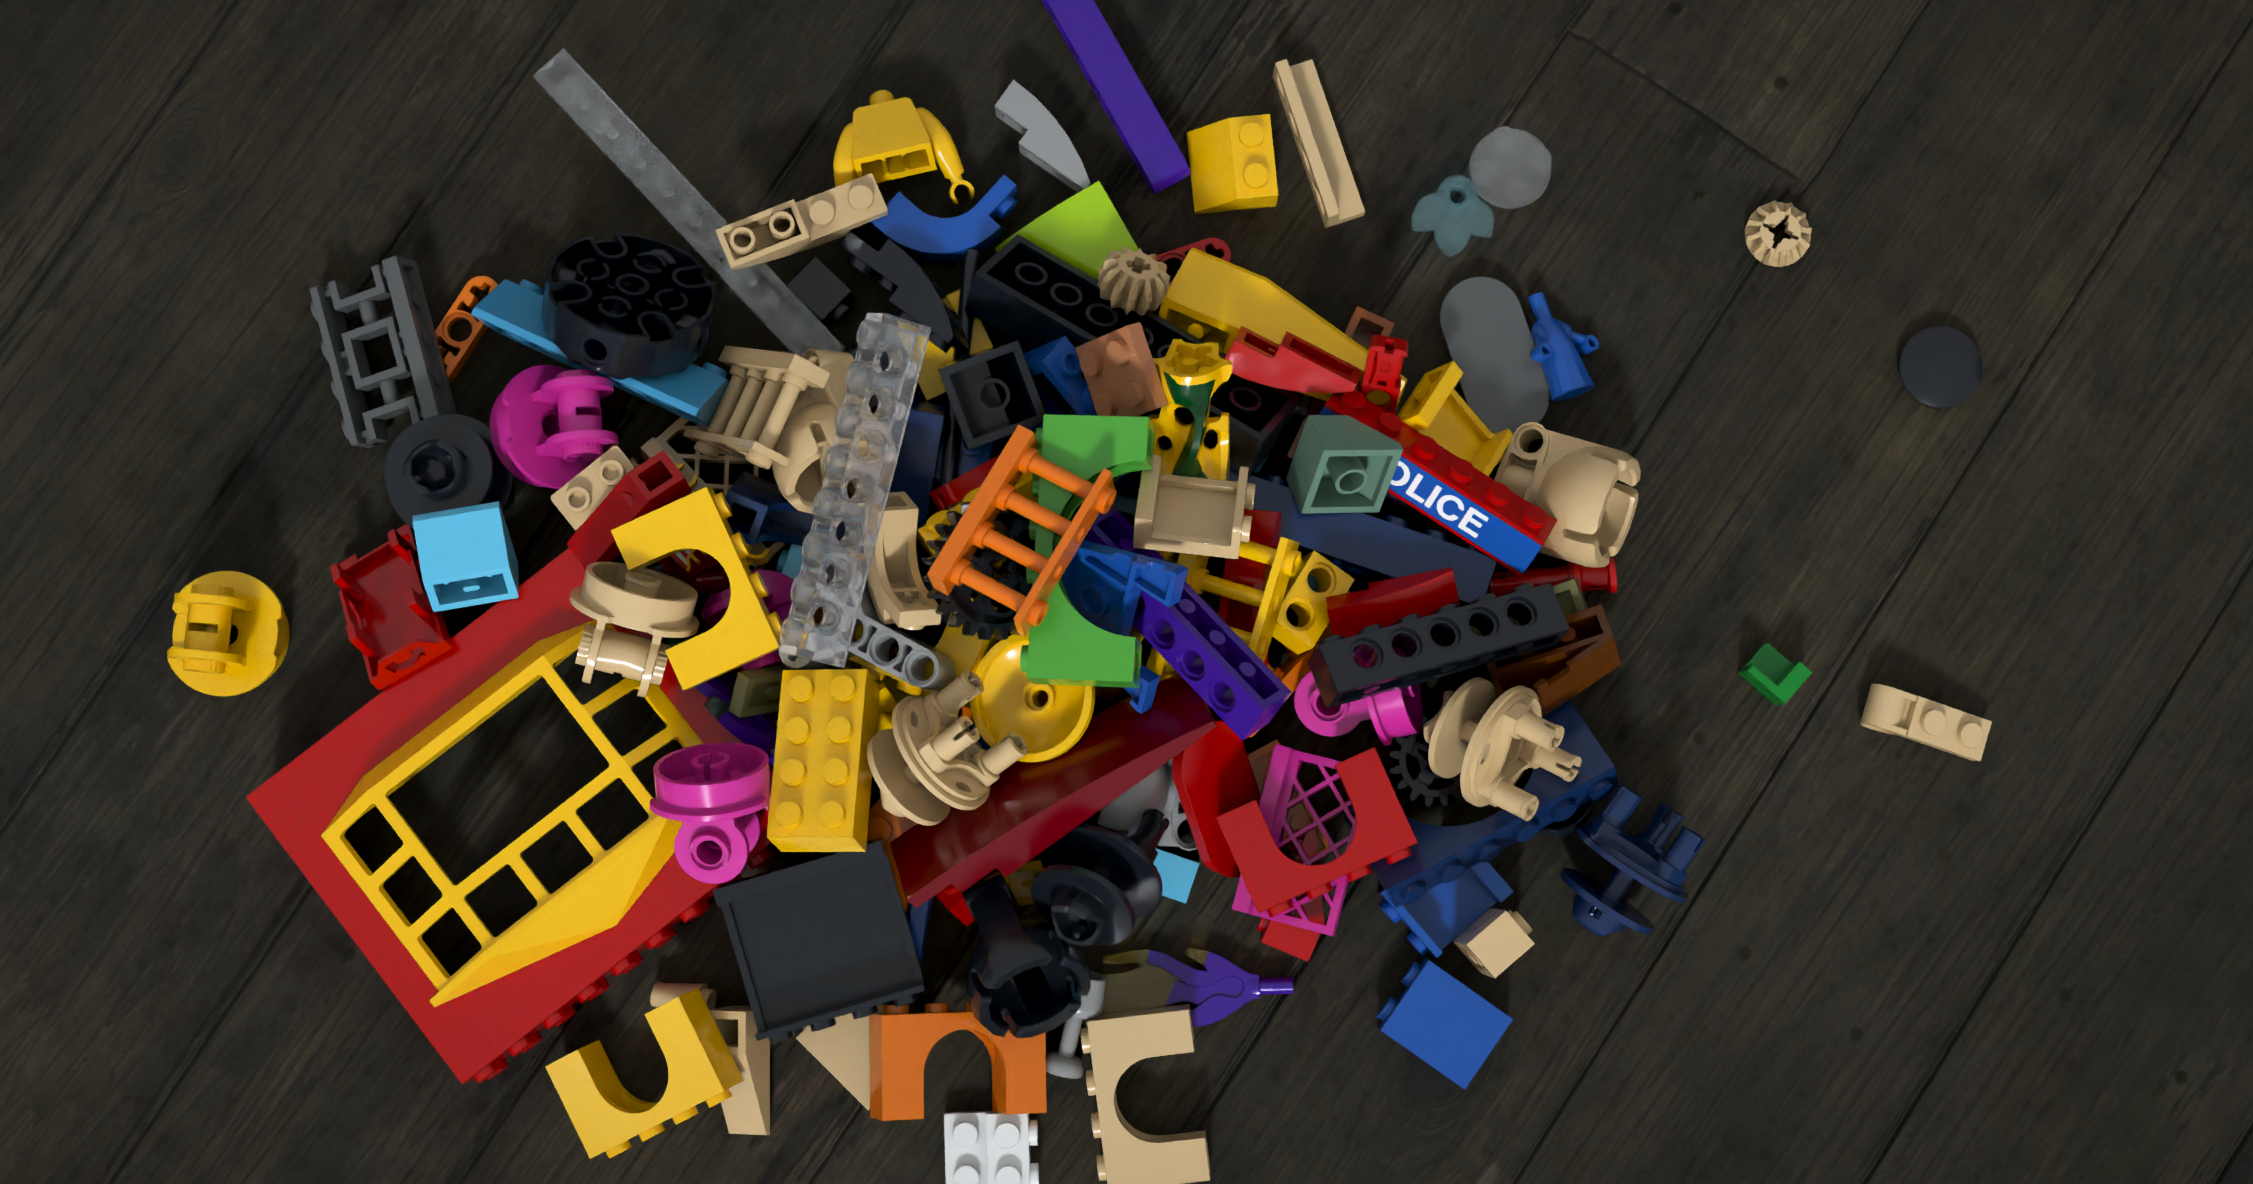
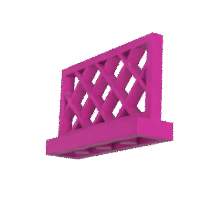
M1275 744L1259 803V808L1275 844L1281 850L1293 842L1304 861L1302 863L1304 865H1314L1332 853L1335 854L1336 858L1340 857L1342 854L1339 849L1347 845L1346 850L1348 849L1356 830V817L1349 809L1352 807L1350 800L1345 802L1334 783L1340 779L1339 775L1336 773L1330 776L1326 767L1335 769V764L1341 761ZM1302 762L1318 765L1326 779L1306 792L1298 780ZM1330 786L1341 806L1320 818L1309 798ZM1295 787H1296L1297 790H1298V792H1299V794H1300V796H1298V797H1296L1295 799H1293V795H1294V791H1295ZM1304 801L1315 821L1294 833L1287 821L1289 810ZM1345 811L1352 823L1349 836L1335 844L1324 823ZM1319 827L1330 847L1309 859L1298 839ZM1284 829H1286L1289 837L1282 841ZM1240 875L1232 909L1335 937L1349 881L1345 875L1330 882L1332 888L1336 886L1333 899L1329 892L1323 894L1331 908L1326 926L1311 922L1302 906L1313 900H1309L1308 895L1301 900H1298L1297 897L1291 899L1294 903L1293 908L1271 918L1267 910L1258 913L1242 875ZM1298 910L1302 919L1288 916V914Z

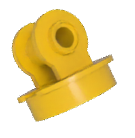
M218 571L195 579L179 593L174 594L172 609L177 615L173 626V646L167 650V658L172 670L186 685L208 695L220 697L236 696L260 686L280 667L289 646V623L280 599L264 582L241 572ZM236 625L238 629L237 640L229 645L231 627Z

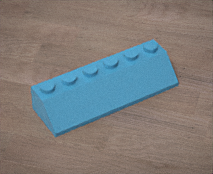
M507 279L503 280L474 307L471 315L494 332L577 370L586 369L597 373V376L611 379L614 387L708 429L730 382L726 379L728 372L708 362H705L702 368L691 363L681 372H671L658 377H629L623 380L611 378L606 372L571 362L546 334L541 314L544 289L525 279H521L519 285Z

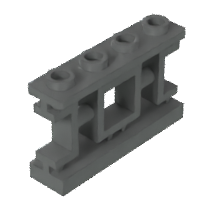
M400 256L382 260V265L372 266L371 269L376 287L351 296L348 284L336 280L328 282L327 286L316 285L310 287L312 297L310 303L311 312L319 324L322 335L321 350L329 362L333 377L331 388L341 407L343 415L342 430L352 446L371 448L377 446L378 442L388 441L384 420L410 412L413 424L436 415L457 414L417 262ZM391 298L396 317L390 316L380 320L375 303ZM359 309L364 326L348 331L344 313ZM389 333L397 366L371 375L363 342ZM412 376L417 396L401 399L396 382ZM380 388L385 405L369 411L364 391L368 392Z

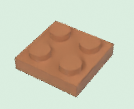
M1140 322L1127 325L1075 348L1098 416L1138 417L1168 405Z

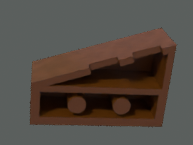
M1602 604L1565 616L1570 630L1555 646L1487 664L1497 697L1515 686L1528 687L1535 691L1539 698L1543 718L1622 665Z

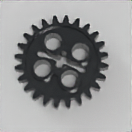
M971 502L961 503L962 514L958 511H948L946 513L950 526L946 524L935 525L934 528L941 538L940 540H927L926 544L935 551L934 557L922 558L923 563L930 566L933 565ZM1010 509L1006 511L1000 510L992 523L994 530L1009 538L1013 537L1014 541L1035 551V540H1030L1029 536L1030 520ZM985 546L981 549L978 547L970 560L972 563L971 568L1025 596L1028 595L1032 588V584L1027 583L1026 567L1020 575L1015 566L1016 561ZM928 575L922 577L923 581L930 582ZM965 584L955 585L949 596L936 589L927 594L928 599H941L942 601L935 611L937 615L952 613L947 624L949 627L958 628L963 624L962 635L974 636L977 632L978 639L990 640L992 635H994L995 639L1006 640L1009 632L1012 635H1021L1017 632L1013 620L1017 613L1016 611L1003 604H1000L999 608L995 610L992 606L991 598L978 591H975L974 600L972 601L970 595L974 589Z

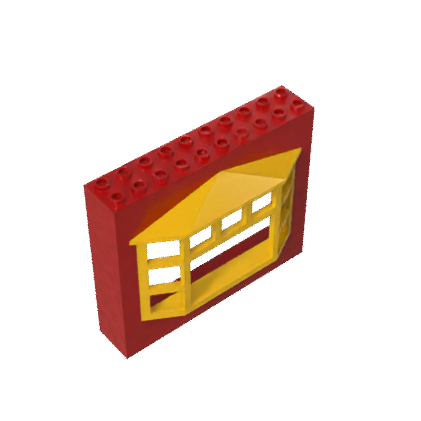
M570 548L519 586V598L499 601L450 639L452 649L391 684L246 796V799L461 1084L473 1080L480 1084L486 1079L489 1081L509 1066V1063L506 1061L507 1057L510 1055L515 1057L520 1053L524 1054L543 1039L539 1032L545 1028L550 1030L554 1026L556 1028L577 1013L573 1007L579 1001L581 1003L587 1000L592 1001L611 986L607 979L612 975L616 977L622 973L625 975L644 960L641 956L644 950L647 948L652 950L655 947L658 949L675 937L678 932L674 927L681 921L684 924L688 921L693 922L711 908L707 901L714 896L713 889L719 885L743 879L741 875L749 868L752 870L757 868L759 870L778 856V853L774 850L776 846L767 838L769 797L767 805L758 811L762 823L760 838L752 851L749 852L744 868L735 878L724 883L709 884L692 878L681 868L676 859L674 843L676 835L682 826V821L661 817L650 810V800L653 796L633 772V767L672 740H677L683 748L706 743L743 742L718 722L724 714L719 707L695 687L689 690L682 689L668 658L661 685L650 683L645 698L664 722L666 728L626 755H620L594 721L593 717L634 689L639 690L641 681L625 678L583 705L554 669V667L579 649L585 624L593 626L597 624V620L583 614L570 603L569 598L572 589L582 586L586 572ZM615 558V559H613V560L610 561V562H618V561H617V559ZM607 623L606 628L651 640L653 638V635L647 632L625 628L613 623ZM662 637L661 643L671 647L681 643L678 638ZM543 677L609 762V767L461 883L455 885L388 796ZM769 762L770 773L773 774V766ZM621 778L648 813L649 818L612 848L605 850L577 814V810L616 779ZM376 806L401 838L403 845L382 866L372 873L345 838L344 834L360 817ZM562 821H565L593 857V862L551 894L522 858V853ZM412 856L417 859L442 892L441 899L413 924L407 920L383 888L384 882ZM509 864L537 900V906L499 936L494 937L467 902L466 896L505 865ZM454 908L480 942L482 948L451 976L423 941L422 935L447 911Z

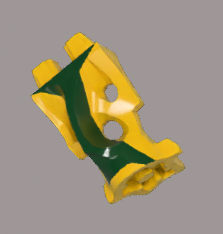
M1173 339L1165 357L1153 358L1168 405L1161 407L1160 414L1149 416L1155 426L1153 455L1162 456L1161 474L1228 481L1230 469L1229 413L1222 412L1219 417H1209L1211 397L1222 383L1228 381L1233 370V362L1220 358L1219 343L1193 344L1186 343L1182 339ZM1177 407H1184L1193 415L1191 424H1186L1176 414L1175 410ZM1208 430H1214L1218 433V443L1216 447L1211 449L1204 444V437ZM1165 435L1170 438L1172 447L1168 450L1161 449L1158 442L1159 437Z

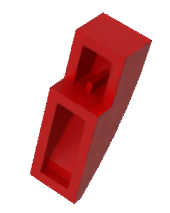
M1243 326L1239 329L1225 357V360L1233 362L1232 374L1269 387L1296 392H1353L1362 372L1361 369L1288 331H1286L1281 343L1278 345Z
M1453 567L1370 582L1366 590L1326 597L1327 613L1332 635L1340 634L1343 638L1357 635V632L1373 624H1380L1382 628L1395 625L1399 619L1411 614H1419L1420 617L1434 614L1437 609L1448 604L1457 603L1460 607Z

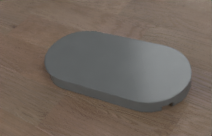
M1472 277L1461 281L1448 292L1443 300L1439 314V328L1450 361H1454L1463 371L1458 385L1464 401L1492 433H1498L1509 428L1514 434L1516 429L1522 424L1528 422L1539 423L1549 405V386L1540 362H1535L1530 356V351L1535 345L1517 296L1506 284L1494 278Z

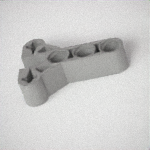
M837 552L823 557L807 589L832 603L834 607L833 620L828 626L823 627L812 620L793 616L786 629V635L781 639L784 647L779 649V656L786 666L799 670H823L832 661L859 656L908 684L919 688L941 691L954 681L956 674L955 664L948 655L891 624H883L870 596L864 562L862 560ZM842 571L846 573L845 578L841 576ZM862 622L864 632L862 637L856 641L855 629ZM897 641L899 644L898 655L891 661L889 650L891 645ZM930 660H932L934 663V672L933 675L928 680H926L924 676V669L926 664Z

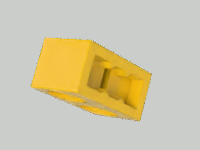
M1315 550L1302 556L1296 575L1289 578L1272 637L1297 655L1313 649L1329 623L1326 597L1347 593L1355 579ZM1308 574L1316 578L1319 585L1318 592L1313 591L1309 587L1307 581ZM1287 608L1292 609L1298 617L1297 627L1288 621L1286 615Z

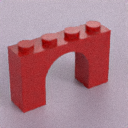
M1375 747L1335 764V769L1355 812L1356 830L1348 849L1340 857L1329 863L1315 866L1304 865L1285 856L1275 844L1256 800L1216 817L1258 913L1267 910L1271 918L1293 908L1291 899L1307 893L1309 900L1333 890L1331 881L1346 875L1350 883L1373 873L1370 864L1386 858L1388 864L1391 865L1412 855L1409 847L1418 842Z

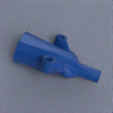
M1543 292L1529 296L1528 300L1536 319L1531 331V338L1536 344L1531 349L1530 356L1532 360L1541 364L1550 389L1552 402L1571 399L1594 389L1595 385L1579 353L1587 355L1598 349V339L1593 335L1574 332L1567 323L1553 318Z

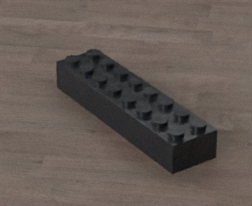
M1018 234L974 273L964 311L1015 341L1019 340L1020 344L1031 350L1063 336H1066L1076 348L1137 322L1141 323L1152 358L1165 357L1173 339H1182L1186 343L1193 344L1205 343L1149 310L1142 316L1135 311H1130L1126 315L1125 310L1120 307L1111 308V301L1100 298V288L1097 286L1098 280ZM1219 351L1220 358L1225 359L1226 354ZM1231 373L1228 381L1222 383L1213 393L1209 417H1219L1222 412L1229 413L1230 467L1238 472L1240 466L1249 467V477L1287 434L1301 398L1288 390L1269 387ZM1177 407L1175 410L1176 414L1186 424H1191L1193 421L1191 412L1184 407ZM1161 408L1145 413L1143 416L1149 417L1153 414H1160ZM1208 430L1204 437V444L1211 449L1216 447L1218 443V433L1214 430Z

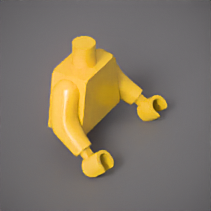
M879 90L870 96V105L859 107L853 112V122L844 127L834 154L835 187L870 173L873 174L876 183L937 170L936 160L944 177L951 181L948 190L951 202L959 204L954 194V190L958 185H964L968 189L970 199L973 198L974 187L962 178L961 174L964 172V168L953 139L943 124L930 111L921 107L915 108L910 98L903 97L894 100L891 92Z

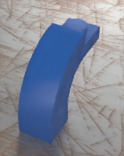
M1003 175L971 210L952 218H938L928 215L917 208L902 193L898 192L886 205L888 215L871 221L874 230L886 241L890 239L909 256L932 262L964 259V251L967 249L982 252L1003 236L1001 226L994 220L997 217L1003 220L1018 203L1015 199L1018 195L1017 186L1007 176Z

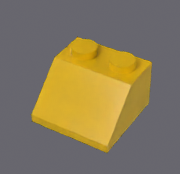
M1270 114L1227 118L1186 132L1194 214L1276 207L1278 186Z

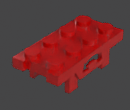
M407 524L397 530L389 531L387 533L389 541L364 556L359 557L354 554L341 563H335L330 566L333 582L341 588L338 593L347 622L345 627L349 641L362 652L370 683L379 691L453 648L442 611L433 612L422 580L414 529Z

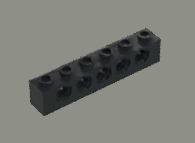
M1526 583L1514 588L1507 595L1496 597L1495 593H1489L1475 599L1470 605L1459 607L1457 603L1448 604L1437 609L1434 614L1420 617L1419 614L1405 616L1392 626L1382 628L1380 624H1373L1357 632V635L1343 638L1340 634L1329 636L1317 644L1318 647L1308 660V665L1325 707L1328 709L1555 646L1570 630V627L1551 584L1548 583L1534 587L1533 583ZM1508 616L1515 618L1519 625L1512 623ZM1470 626L1477 628L1482 636L1475 634ZM1431 636L1439 638L1445 647L1436 644ZM1393 647L1400 648L1406 657L1399 656L1393 650ZM1353 657L1362 659L1368 668L1359 666Z

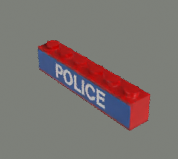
M1357 390L1333 393L1319 414L1349 415L1399 442L1402 445L1403 452L1388 492L1520 577L1544 545L1557 522L1556 519L1549 516L1542 508L1532 505L1513 493L1506 485L1488 477L1474 468L1467 460L1452 454L1438 445L1431 437L1421 434L1402 422L1395 414L1385 411L1366 399Z

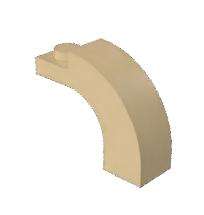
M905 491L864 494L862 509L863 560L870 596L879 619L883 624H896L899 628L902 627L907 630H920L927 625H940L941 615H937L935 612L939 604L935 599L927 598L929 591L922 581L918 567L916 534L919 508Z

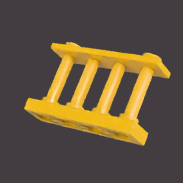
M1280 537L1277 549L1251 541L1240 542V557L1272 566L1265 591L1209 575V570L1206 569L1209 556L1179 553L1177 564L1188 568L1185 581L1197 594H1202L1206 591L1259 608L1252 633L1229 627L1264 663L1289 578L1296 575L1300 566L1301 552L1298 551L1300 542ZM1152 646L1146 667L1160 676L1159 682L1178 674Z

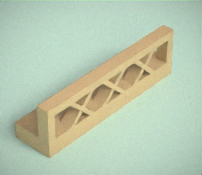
M1287 59L1275 62L1273 79L1325 228L1364 216L1365 210L1313 60L1311 59L1293 66H1289Z

